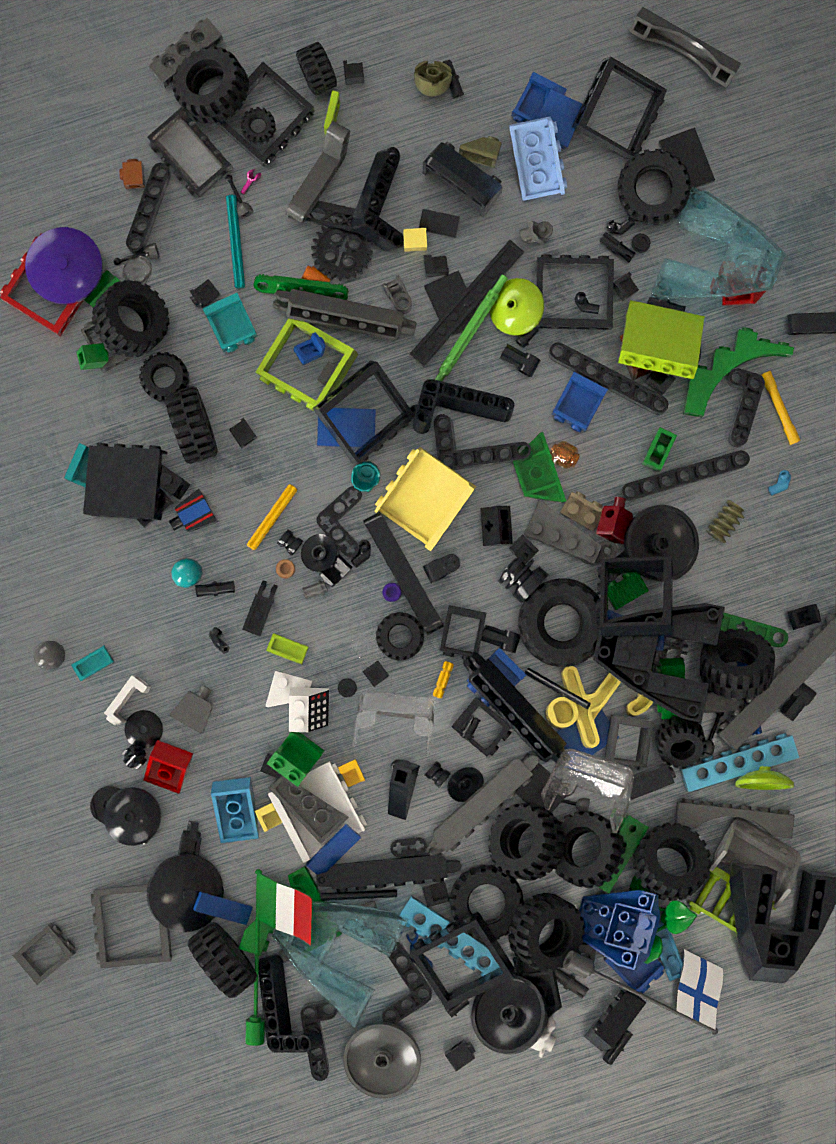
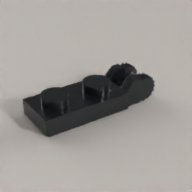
M264 580L260 585L258 593L255 594L242 630L258 636L262 634L278 588L274 584L269 598L263 597L262 594L267 586V581Z

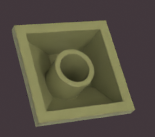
M488 136V138L482 137L460 145L459 154L469 161L495 168L502 142L493 136Z

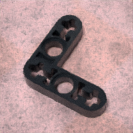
M354 486L347 488L320 512L316 519L322 531L334 540L336 546L345 556L350 558L358 554L359 545L340 525L338 520L362 499V492L354 488ZM357 490L358 498L356 500L352 498L349 501L351 505L348 507L346 501L341 498L345 496L347 499L350 496L349 491L355 492ZM338 502L345 505L342 513L334 511V505ZM321 516H329V523L333 525L335 522L337 526L331 528L328 533L326 529H329L326 524H320L322 521ZM336 529L343 531V537L340 540H335L332 536L333 531ZM346 537L350 539L347 540L349 545L354 544L356 546L354 548L355 553L353 554L351 552L346 553L347 547L344 544L342 547L339 545Z

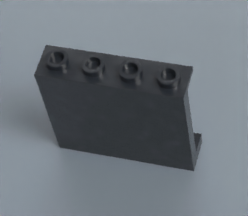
M97 443V446L89 445L83 514L98 517L161 521L162 513L157 512L162 454L167 455L168 452L161 450V446L150 445L149 449H144L143 445L135 444L132 445V448H126L125 444H114V447H108L107 443Z

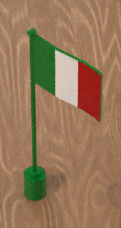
M260 869L255 871L257 874L255 971L257 978L254 982V1015H250V1018L246 1019L245 1044L251 1046H259L265 1043L264 1019L257 1015L259 922L262 921L276 930L296 936L309 945H312L313 898L301 890L272 880L263 875Z

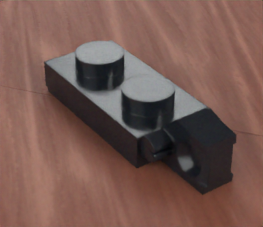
M189 821L187 830H183L178 855L193 854L199 856L202 838H200L201 833L197 832L198 822Z

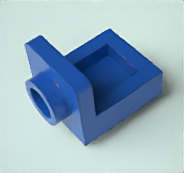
M315 332L312 333L311 339L294 346L293 350L301 363L305 365L322 357L326 345L323 338L319 337Z

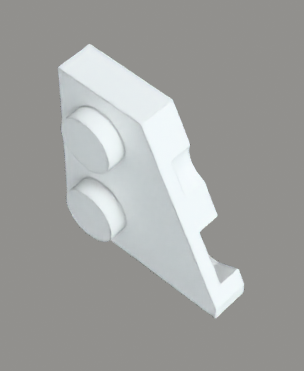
M275 671L265 707L289 703L291 687L311 688L312 681Z

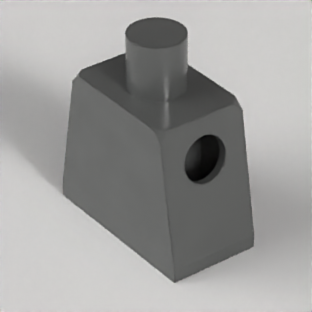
M202 685L197 694L188 691L169 716L202 734L205 731L214 705L207 700L212 690Z

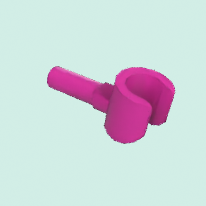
M255 169L247 172L248 179L241 190L242 194L246 193L253 181L261 178V172L255 177L253 176Z

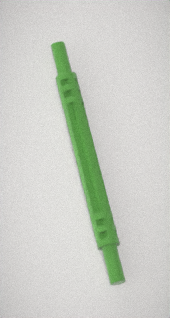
M503 274L481 302L439 368L440 372L435 380L443 381L445 376H448L508 280Z

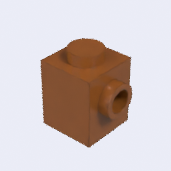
M128 159L127 162H122L123 168L119 169L120 180H123L125 188H145L144 165L142 161Z

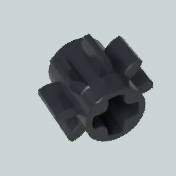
M131 744L122 753L125 756L123 762L129 768L135 767L139 769L147 761L144 758L146 752L141 746L134 747Z

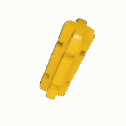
M444 662L443 670L440 672L436 683L437 687L433 692L434 697H443L445 692L443 690L444 688L446 689L451 675L449 673L450 671L452 672L454 666L453 663Z

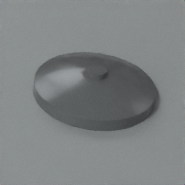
M373 1022L362 1026L349 1038L344 1050L343 1065L349 1081L356 1089L368 1096L386 1099L403 1094L414 1084L421 1067V1054L415 1039L405 1029L389 1022Z

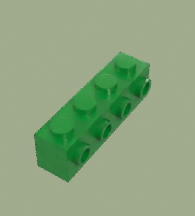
M628 814L626 817L622 816L617 824L620 830L619 835L623 836L624 839L622 846L625 847V854L621 855V858L624 859L623 865H618L617 868L620 871L617 875L614 873L611 875L613 878L611 881H603V885L599 886L600 889L607 893H610L649 828Z

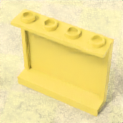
M419 447L417 450L413 449L407 457L409 459L407 465L402 464L396 473L399 475L396 481L391 480L386 487L387 494L384 497L381 495L377 500L375 512L380 511L383 515L426 544L425 548L432 551L477 486Z

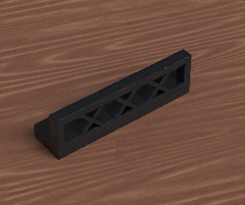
M318 200L309 214L311 218L307 217L305 220L307 223L358 233L349 223L353 218L356 208ZM311 213L324 214L325 217L318 220ZM334 216L344 220L337 224L333 223L330 217Z

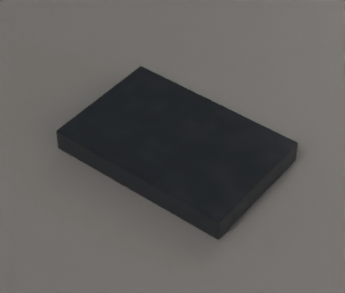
M695 127L659 140L662 152H671L674 157H679L682 164H685L687 167V172L690 174L691 190L715 181Z
M459 270L424 285L438 319L447 312L467 289ZM476 308L452 336L464 331L476 312Z
M527 753V754L521 759V761H522L525 757L529 756L530 754ZM538 763L531 770L533 774L531 776L532 780L523 787L521 785L516 789L518 791L517 795L527 804L544 808L552 813L571 791Z

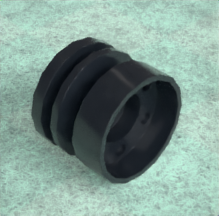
M526 552L515 558L505 568L498 580L500 584L506 579L510 581L505 587L506 590L513 585L517 587L512 596L520 603L549 575L540 566L532 571L530 567L534 560L532 559L527 565L523 562L529 556Z

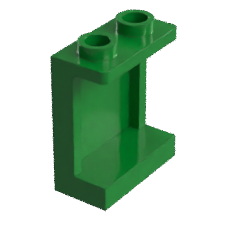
M290 732L267 764L298 787L325 750L302 733Z

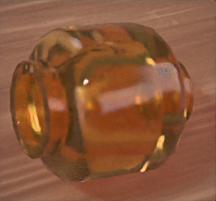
M561 441L558 444L555 443L550 451L553 463L565 469L574 467L580 457L578 448L566 441Z

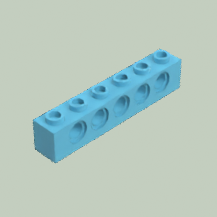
M786 733L775 736V740L768 741V738L757 741L756 746L750 747V744L739 747V751L733 753L731 750L720 753V757L713 758V755L702 758L701 763L695 764L694 762L693 766L687 765L686 768H681L680 772L686 791L691 792L733 779L748 772L759 770L761 766L772 767L799 758L793 736H787ZM774 745H778L780 748V752L776 756L771 753V748ZM758 750L761 752L762 757L759 761H754L753 753ZM738 756L743 758V764L740 767H736L734 764V760ZM719 762H723L725 765V769L721 773L716 771V765ZM704 767L707 774L704 778H699L697 772L700 768Z
M410 896L398 916L401 918L400 922L407 927L412 925L417 929L416 933L423 938L429 937L432 933L430 930L432 925L438 924L443 930L451 923V921L430 907L427 908V905L413 896ZM421 913L426 919L423 923H417L414 920L415 915ZM462 933L458 935L456 944L451 945L446 941L437 946L440 949L443 947L448 949V954L458 960L460 957L466 961L465 965L470 969L475 970L477 968L482 972L481 976L500 968L486 945L468 934ZM465 946H472L474 952L471 955H465L463 949ZM487 956L490 959V963L487 966H482L479 963L481 957Z

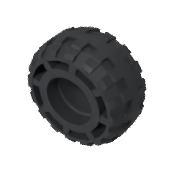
M568 578L552 579L540 584L524 600L518 617L520 637L527 650L541 662L556 667L575 666L591 658L595 653L599 634L596 617H600V612H597V600H600L598 594L586 584ZM557 605L572 607L580 617L578 633L567 641L553 639L547 633L544 626L547 612Z

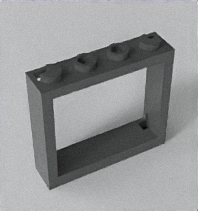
M148 884L95 889L93 891L94 894H91V904L95 906L93 924L97 925V933L94 934L95 944L99 946L96 960L97 964H100L101 969L170 962L172 960L170 929L159 923L162 955L107 961L101 896L147 891Z

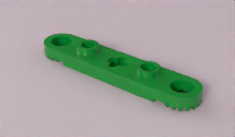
M259 274V276L255 277L253 284L257 291L275 294L279 290L291 292V289L343 300H347L349 294L348 288L343 286V284L337 285L330 284V282L276 275L265 276L264 274Z
M724 613L721 631L725 632L727 629L732 628L733 630H738L736 626L743 622L744 626L747 627L744 631L749 632L750 630L755 632L756 635L760 634L773 647H783L788 642V633L781 628ZM777 632H780L784 637L781 643H775L773 640V636Z

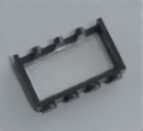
M182 107L147 137L150 140L148 145L155 153L159 151L163 155L160 159L167 167L171 165L175 169L173 174L178 180H184L188 184L185 188L192 196L196 194L198 197H201L205 191L228 171L234 169L231 163L226 160Z

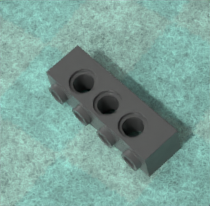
M208 18L204 21H198L194 25L193 30L182 34L177 43L170 44L161 56L158 55L150 61L149 68L165 88L173 82L174 74H177L176 69L178 65L181 66L182 60L185 57L191 56L190 53L193 51H200V48L206 47L209 49V47H216L223 41L222 34ZM198 36L204 37V41L201 43L195 42V39ZM183 48L190 49L186 55L180 54V51ZM174 60L175 64L172 67H167L166 62Z

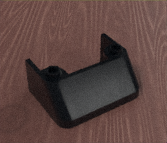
M447 141L445 143L441 142L423 161L422 173L425 176L429 170L438 175L482 208L481 216L483 218L502 193V181L494 175L491 177L455 151V147Z

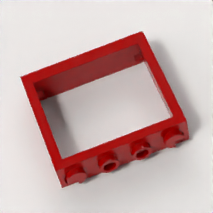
M26 252L21 258L22 263L19 268H15L10 276L12 279L8 285L5 284L1 289L0 298L61 337L84 299L77 303L67 304L53 325L10 298L26 273Z

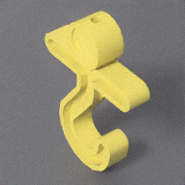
M569 666L561 672L565 689L590 702L591 705L589 709H585L566 697H558L546 707V719L551 726L558 729L567 728L576 722L583 745L586 748H594L600 741L594 719L621 681L608 672L594 693L586 694L577 668ZM638 693L635 700L626 705V713L631 717L638 716L647 711L653 701Z

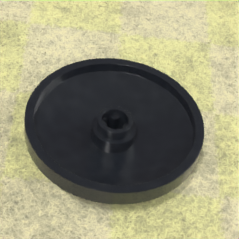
M656 505L640 511L631 520L625 533L624 548L627 558L671 556L673 580H676L685 575L694 565L699 552V536L694 523L683 511L669 505ZM637 572L648 580L663 582V572Z
M193 854L172 856L163 861L154 870L147 886L148 907L154 918L170 930L176 932L199 930L215 918L214 916L193 910L199 891L223 898L224 887L221 876L212 863L200 856Z
M513 975L512 978L476 995L471 1011L473 1030L480 1042L492 1051L507 1055L524 1052L539 1040L547 1022L545 999L541 991L532 982Z

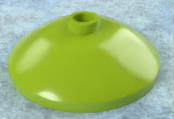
M522 278L507 280L498 294V299L490 310V316L494 325L500 331L513 336L523 335L533 330L539 324L544 313V298L540 289L529 280ZM514 302V306L510 308V303Z
M761 766L759 770L748 772L735 782V786L750 790H784L794 788V782L783 773L772 771L771 767Z

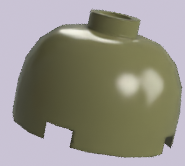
M423 61L415 67L414 83L422 94L435 97L444 94L450 87L452 74L451 68L447 64L440 61L428 64V61Z

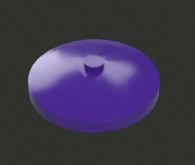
M58 227L44 232L35 239L27 252L25 270L30 285L42 298L56 304H73L87 298L97 288L103 273V260L99 248L87 234L74 228Z

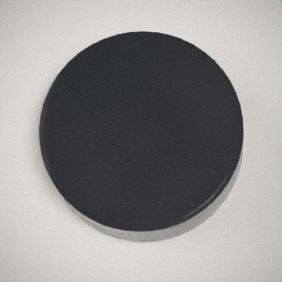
M345 678L338 684V692L343 697H352L357 691V685L352 679Z

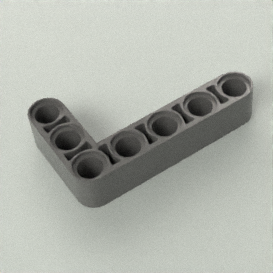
M334 121L330 124L325 135L323 152L289 203L286 210L287 215L302 223L305 222L345 159L350 137L349 129Z

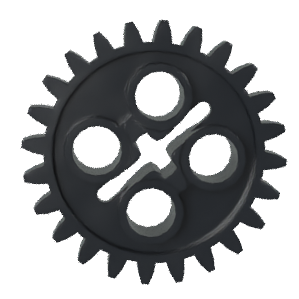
M321 226L323 232H316L319 239H313V242L317 245L311 246V250L316 251L311 254L312 258H318L314 261V264H320L318 270L322 271L325 269V276L330 273L331 280L338 276L339 281L342 280L343 276L346 277L347 281H349V275L356 278L357 271L363 274L361 268H368L365 262L372 260L367 256L373 254V250L368 249L373 246L372 242H367L368 239L358 233ZM339 234L341 240L333 242L331 240L332 235ZM348 234L349 237L345 243L346 252H342L340 263L336 266L335 264L339 257L338 249L342 248L345 235ZM352 240H357L360 244L357 248H351L349 243ZM333 252L335 257L332 260H327L325 254ZM345 258H351L353 260V264L351 266H345L343 264V260Z

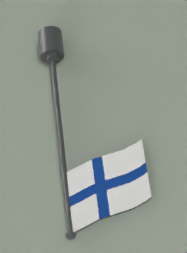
M683 949V966L677 987L676 1009L594 970L593 960L573 950L564 959L563 968L583 978L595 974L711 1031L713 1035L718 1033L716 1013L723 985V968Z

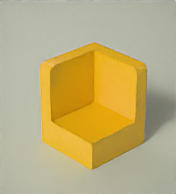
M356 759L338 767L348 787L365 781V777Z

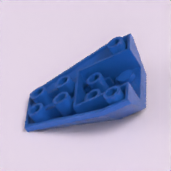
M635 890L583 896L579 909L584 921L582 927L585 929L584 935H582L583 942L617 966L637 971L650 956L659 925L658 895Z

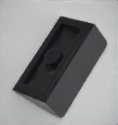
M422 209L419 228H426V232L456 238L460 217Z

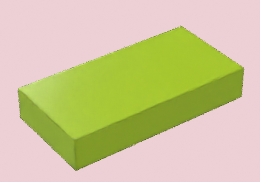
M273 633L266 651L302 665L309 647Z

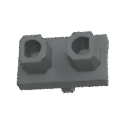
M530 221L527 222V228L520 230L521 238L524 242L543 244L546 243L544 238L552 235L553 226L547 221L540 223Z

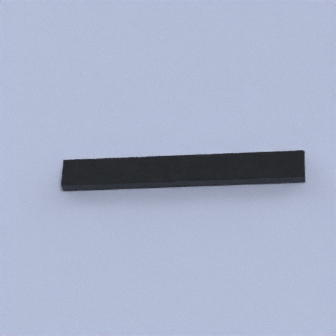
M509 240L410 352V355L424 367L481 303L489 290L493 289L502 274L505 275L524 254V251L513 241Z

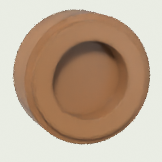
M283 559L277 563L276 573L281 578L288 579L294 575L295 565L292 561Z

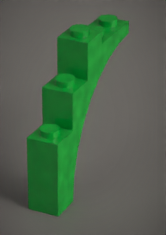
M742 327V330L739 329L736 332L733 351H730L731 348L719 346V349L716 348L713 351L710 370H707L708 367L698 365L694 379H689L683 415L702 418L713 390L722 378L734 368L745 362L763 357H791L794 347H790L789 343L786 342L770 343L771 340L760 338L758 341L757 332H753L751 328Z

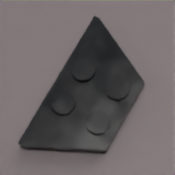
M516 956L513 957L516 976L527 979L541 991L547 1005V1018H549L562 1008L555 971L542 972L529 966Z

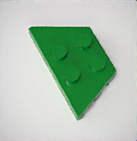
M540 432L529 443L533 448L532 457L525 461L513 462L523 495L527 498L564 503L566 498L544 433ZM526 446L519 453L520 456H526L528 454V447Z

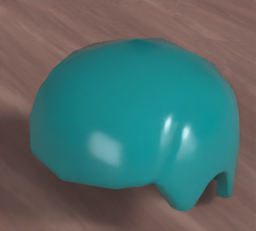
M363 461L352 470L351 482L354 488L359 491L369 492L380 481V470L371 461Z
M190 558L177 561L171 571L172 580L175 584L184 588L199 583L203 574L201 565L196 560Z

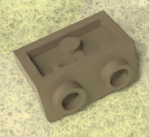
M578 491L576 493L571 492L560 514L593 532L600 520L603 505L594 500L592 503L585 499L586 496Z

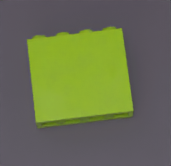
M630 300L625 317L626 323L618 363L694 379L698 367L705 316Z

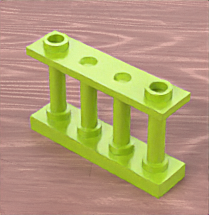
M716 866L713 871L710 870V878L696 902L694 903L688 899L687 903L691 905L689 909L697 914L703 912L737 933L734 913L729 922L718 917L731 896L729 883L730 874ZM721 878L727 882V887L711 913L704 909L702 905L716 881H719ZM773 901L772 909L776 911V909L773 907L775 901Z

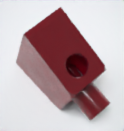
M615 497L613 506L603 507L596 531L597 535L615 544H624L627 527L633 519V513L625 509V498Z

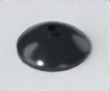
M130 787L119 790L112 795L105 806L104 824L106 830L114 840L128 846L143 844L153 838L160 827V806L155 797L144 789ZM128 813L132 815L131 821L126 818Z

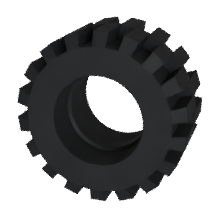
M318 41L296 51V57L302 73L314 95L337 87V79L323 46Z
M157 352V355H150L148 360L145 359L143 367L141 366L140 368L141 374H139V379L144 391L151 398L159 402H165L167 394L187 388L189 372L183 361L176 355L169 352ZM161 367H170L175 372L174 382L165 388L158 387L153 380L155 372Z
M392 613L385 617L378 626L376 632L377 644L387 657L394 660H407L415 656L423 646L424 630L416 617L409 613ZM404 625L411 631L412 639L406 647L397 648L390 643L389 632L394 626Z
M673 716L671 720L666 719L665 724L661 723L656 731L655 739L659 756L667 765H673L674 768L679 766L686 768L687 765L693 766L694 762L698 763L700 757H704L707 743L701 724ZM681 739L688 740L682 744H674L676 741Z

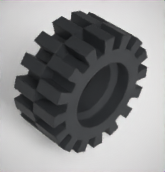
M256 107V109L250 108L249 112H245V116L241 118V130L244 137L254 144L260 143L261 145L265 141L269 142V139L273 138L276 131L275 120L271 112L266 111L265 108L260 109V107ZM262 119L266 123V127L262 132L257 133L251 129V123L254 120Z

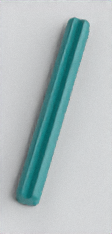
M227 195L226 203L235 288L242 289L245 288L237 198L236 195Z

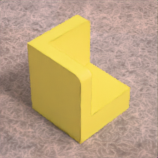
M426 228L403 230L404 252L427 250Z
M273 803L255 810L264 832L282 824Z

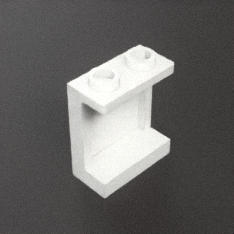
M132 675L104 712L107 715L106 719L113 725L125 724L126 720L118 714L136 689L142 693H148L152 686L137 675Z

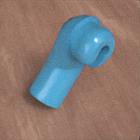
M782 470L779 473L777 484L768 487L771 496L788 489L791 480L789 471Z

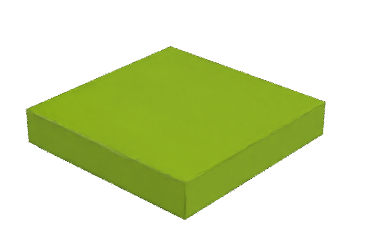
M332 91L324 123L325 135L330 124L333 121H337L341 104L340 93L337 91Z

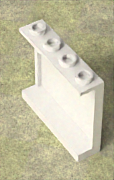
M330 761L310 771L300 783L301 787L349 817L322 844L315 839L272 792L268 793L303 863L310 860L346 824L357 833L366 830L364 826L367 823L363 815L357 814L355 809L358 806L354 798H349L347 791H349L347 784L344 780L340 781L338 777L340 771L335 763L331 764Z

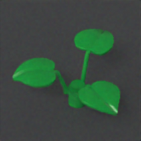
M636 875L632 878L629 891L641 890L649 892L650 890L647 887L644 889L640 885L642 881L641 879L638 880ZM680 901L670 902L667 908L659 906V910L663 911L661 921L664 925L657 928V932L667 928L673 934H680L691 926L697 914ZM655 935L650 956L644 962L646 964L657 960L662 954L663 943L658 935Z

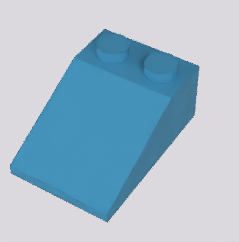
M251 777L212 782L211 797L220 842L259 839Z

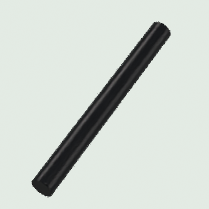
M530 668L526 669L525 674L581 707L589 709L590 702Z
M397 890L320 893V901L397 897Z

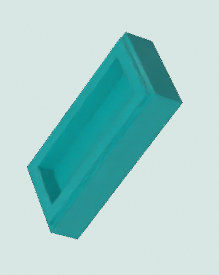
M105 645L71 666L79 680L83 681L112 664L114 660Z

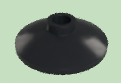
M316 534L309 537L301 549L303 564L315 572L325 571L330 568L337 557L336 543L325 534ZM324 551L323 556L320 557L319 554Z
M140 710L130 715L124 728L125 736L129 743L134 746H141L143 749L150 748L156 744L157 740L161 739L163 725L155 713L148 710ZM141 726L146 727L145 733L140 732L139 729Z
M465 767L456 771L448 781V794L455 801L465 802L483 786V775L473 767Z

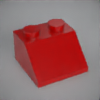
M157 740L150 754L143 781L179 794L189 770L193 753Z

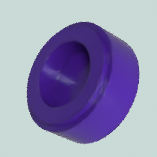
M396 583L386 584L382 591L383 597L389 602L397 601L402 593L400 586Z

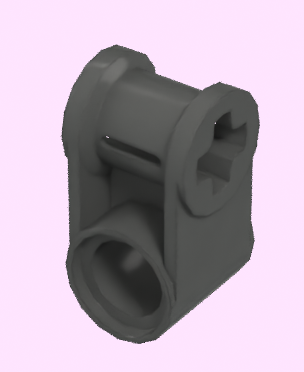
M396 276L395 280L387 284L383 283L382 287L395 309L404 312V314L410 312L412 301L400 276ZM401 300H406L409 304L401 308L398 303Z

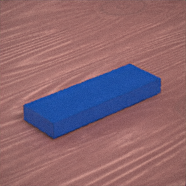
M346 824L306 863V866L316 875L327 872L361 839L360 835Z
M199 891L193 908L196 912L247 925L253 909L251 905Z

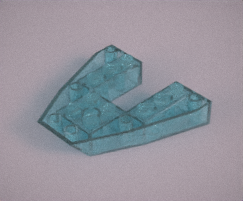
M692 187L688 202L683 209L678 223L683 230L729 243L728 249L718 273L665 258L651 293L654 298L660 300L722 298L772 290L786 253L757 225L712 193Z
M313 902L312 945L296 936L276 929L272 937L302 977L341 1017L355 1028L359 1024L375 989L324 964L329 950L340 931L390 957L409 919L391 910L338 902Z

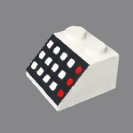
M291 687L289 694V732H311L328 726L329 688Z

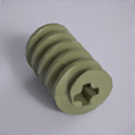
M731 500L726 501L729 507H722L724 513L718 512L717 516L719 519H713L715 525L709 524L708 528L710 531L706 530L710 536L722 543H726L724 536L731 537L728 530H736L733 524L740 525L737 518H745L742 514L744 510Z

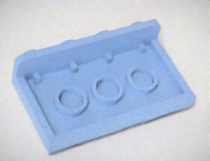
M545 117L509 125L522 200L525 201L558 193L564 195V189H567V181L565 177L562 178L561 173L564 170L563 160L559 159L558 152H561L559 140L555 138V133H558L556 121L553 122L551 117Z

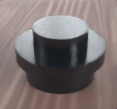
M643 233L635 235L631 242L632 248L639 253L646 252L651 244L650 238Z

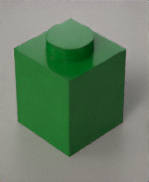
M104 343L82 345L76 352L81 370L103 368L109 359Z

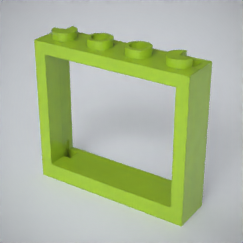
M288 318L255 373L260 376L259 380L269 386L270 383L275 385V390L282 394H285V392L291 394V399L297 403L303 401L307 404L306 407L314 411L312 409L340 386L357 358L358 353L355 349L309 323ZM295 327L310 336L316 332L319 337L323 338L326 345L344 354L317 400L268 373Z

